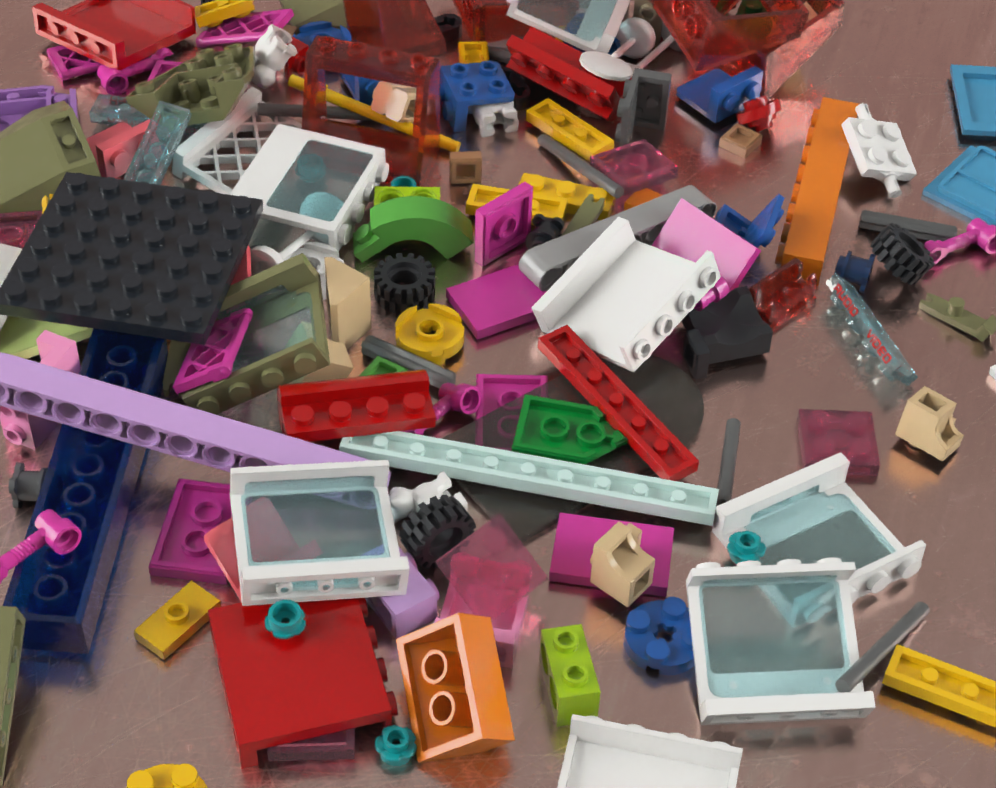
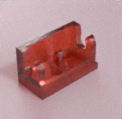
M797 258L789 261L749 288L760 317L765 323L769 324L772 331L816 303L817 297L814 296L817 285L815 273L810 274L806 282L801 275L803 262Z

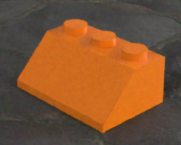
M456 613L396 639L412 732L416 737L414 743L417 745L416 756L419 763L482 753L515 741L491 617Z

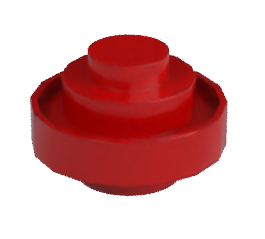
M763 95L744 102L745 110L735 115L738 124H747L748 128L754 127L757 132L773 126L772 120L777 118L776 112L780 111L782 107L779 99L768 101L767 96Z

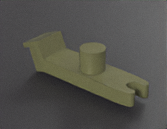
M589 194L562 236L595 223L603 211L605 199L600 198L598 202H593L594 195Z
M927 293L926 300H920L919 309L976 337L981 342H984L989 335L992 336L996 332V317L993 314L986 320L965 310V301L960 297H952L947 301L939 296Z
M175 340L170 342L163 379L165 397H168L170 391L174 390L172 388L191 343ZM184 392L177 394L178 397H182Z

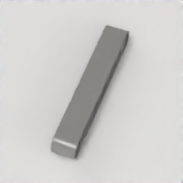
M688 185L529 249L519 261V270L541 291H548L618 217L629 221L636 240L651 246L681 198L712 218L716 214L717 205L695 186Z

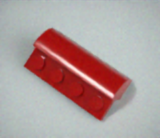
M532 26L523 40L513 34L506 43L512 55L506 65L508 69L609 122L617 118L618 104L620 98H623L625 81L608 80L592 74L582 67L579 62L582 52Z
M425 369L277 386V411L281 433L308 442L433 428L436 425V415L429 392V377Z

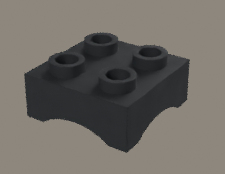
M747 286L733 289L720 301L710 303L702 311L693 309L681 320L686 330L699 329L711 352L709 364L770 352L773 331L769 324L765 323L760 317L752 294Z

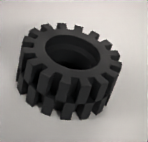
M890 223L871 242L872 252L878 256L879 262L885 264L884 267L887 270L890 269L893 272L892 275L896 278L899 276L902 282H907L909 285L916 284L934 266V259L930 256L931 253L923 248L924 244L916 240L917 237L913 234L910 235L904 227L901 228L898 224Z
M396 253V259H393L391 255L387 256L386 262L381 260L378 263V267L374 269L375 300L377 303L381 302L383 309L390 306V312L396 313L397 309H401L402 313L416 305L417 310H419V306L422 309H426L428 302L432 303L435 296V269L432 268V263L429 260L424 263V257L420 255L417 259H414L413 253H408L407 257H403L402 253ZM400 282H410V283H412V284H409V285H400V284H396V283H400Z
M447 494L441 495L439 500L436 496L430 498V504L428 505L422 502L418 505L420 510L417 513L412 510L408 514L411 520H404L401 526L404 529L400 530L399 536L402 538L400 539L401 543L417 564L427 569L431 565L434 568L440 567L441 561H444L445 564L451 562V556L454 554L461 555L460 549L462 547L467 548L471 542L468 539L474 538L475 531L473 529L476 528L473 518L454 496L448 497Z

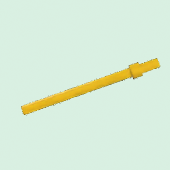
M293 74L289 78L288 86L309 94L311 99L319 102L327 101L447 151L458 152L461 142L411 122L393 121L387 118L386 115L373 111L370 105L328 89V85L316 80L311 82Z

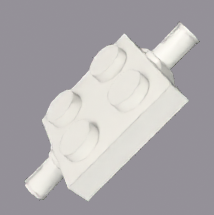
M859 104L855 108L858 118L848 117L841 126L860 176L872 177L882 181L889 198H896L902 194L897 180L910 181L917 175L911 156L897 123L877 121L872 118L868 104Z

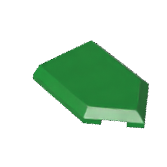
M525 394L511 451L585 465L627 444L628 439L619 430H614L605 420V415L597 406Z

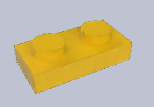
M214 0L196 6L195 19L199 28L204 26L208 28L216 27L225 19L231 17L243 18L249 15L252 10H255L254 0Z

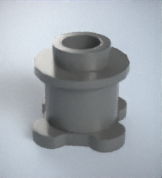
M17 462L15 464L14 473L9 480L8 487L13 500V508H21L23 501L38 502L39 505L46 506L49 499H54L57 491V479L55 476H51L48 468H42L40 471L25 470L24 463Z

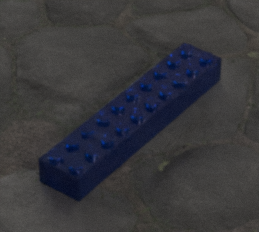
M93 328L79 375L160 398L168 358L167 340ZM62 424L25 539L38 530L35 526L36 518L47 509L54 510L61 518L70 519L81 530L82 538L78 546L67 554H58L50 546L44 545L15 566L3 606L17 607L26 618L22 649L89 654L146 448Z

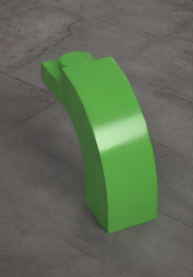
M422 196L390 199L370 208V222L361 225L353 233L354 256L363 263L395 242L418 240L430 244L445 258L449 259L474 243L472 221L454 206L438 199Z

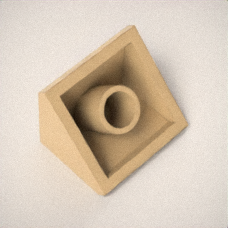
M324 257L331 341L343 343L347 350L372 329L370 277L333 257Z

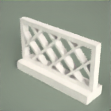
M252 86L242 95L235 109L224 120L208 122L173 150L172 174L180 179H184L189 175L216 193L229 195L233 189L224 185L222 180H240L246 171L242 169V163H251L269 138H259L258 131H273L278 123L311 131V129L291 117L268 116L273 119V122H256V118L259 116L257 115V104L265 102L262 101V92ZM253 131L254 138H237L239 132ZM239 147H256L257 154H240ZM220 148H234L235 154L217 155V150ZM236 163L237 170L220 171L219 164ZM200 164H214L215 171H202L197 167Z

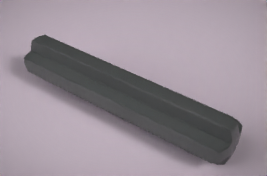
M869 210L862 211L859 221L861 229L882 232L890 223L898 224L901 228L907 229L910 235L913 234L917 237L916 239L925 241H945L957 236V227L953 225Z
M368 335L361 344L362 354L372 359L380 356L407 368L408 371L425 369L429 377V384L440 389L444 383H456L455 372L373 335Z

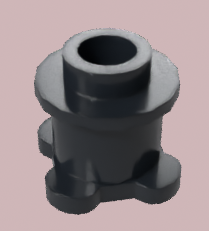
M542 214L534 215L532 219L534 229L527 234L525 243L529 250L562 236L561 230L564 227V221L559 217L548 218Z

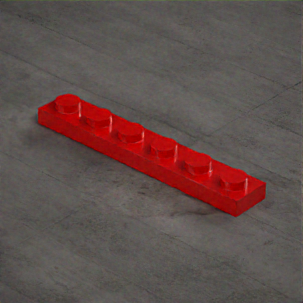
M568 325L538 338L537 348L592 406L599 408L605 415V420L628 439L627 443L661 479L679 481L698 471L699 460Z

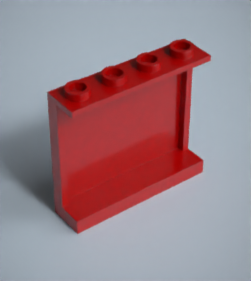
M85 0L63 11H59L42 2L32 6L36 34L102 65L117 70L125 69L155 54L161 48H167L196 34L194 6L180 0Z
M365 598L296 602L305 613L303 620L306 621V626L299 635H294L289 639H278L273 636L272 631H267L265 627V618L268 616L269 608L273 604L242 606L241 602L208 609L211 636L241 769L259 765L257 750L382 722L384 728L392 725V717L398 716L396 698L393 691L386 692L384 682H388L386 665L383 657H375L374 650L378 649V642L374 626H366L364 618L368 617Z

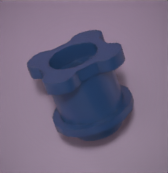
M848 251L846 257L840 255L834 272L835 275L840 276L839 283L842 284L843 281L860 285L859 292L864 294L876 255L871 254L869 260L852 255V251Z

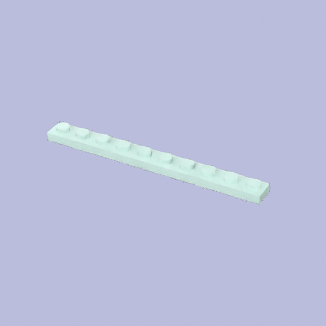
M402 431L343 437L339 446V451L369 460H389V467L437 476L444 471L449 478L713 526L719 489Z

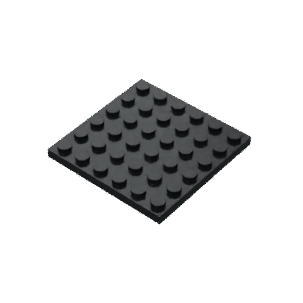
M66 172L0 287V315L205 345L263 212V199Z

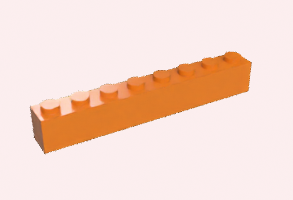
M823 97L820 109L814 108L806 144L802 153V164H799L796 183L792 192L791 202L793 203H789L786 222L791 224L784 223L780 243H785V245L779 244L775 264L781 265L779 279L819 286L850 150L841 124L848 117L857 118L855 108L859 103Z

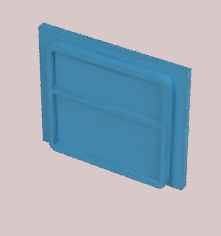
M951 64L950 74L962 135L996 137V67Z
M970 145L923 189L922 195L971 219L980 218L987 224L996 226V151L985 146H978L976 148Z

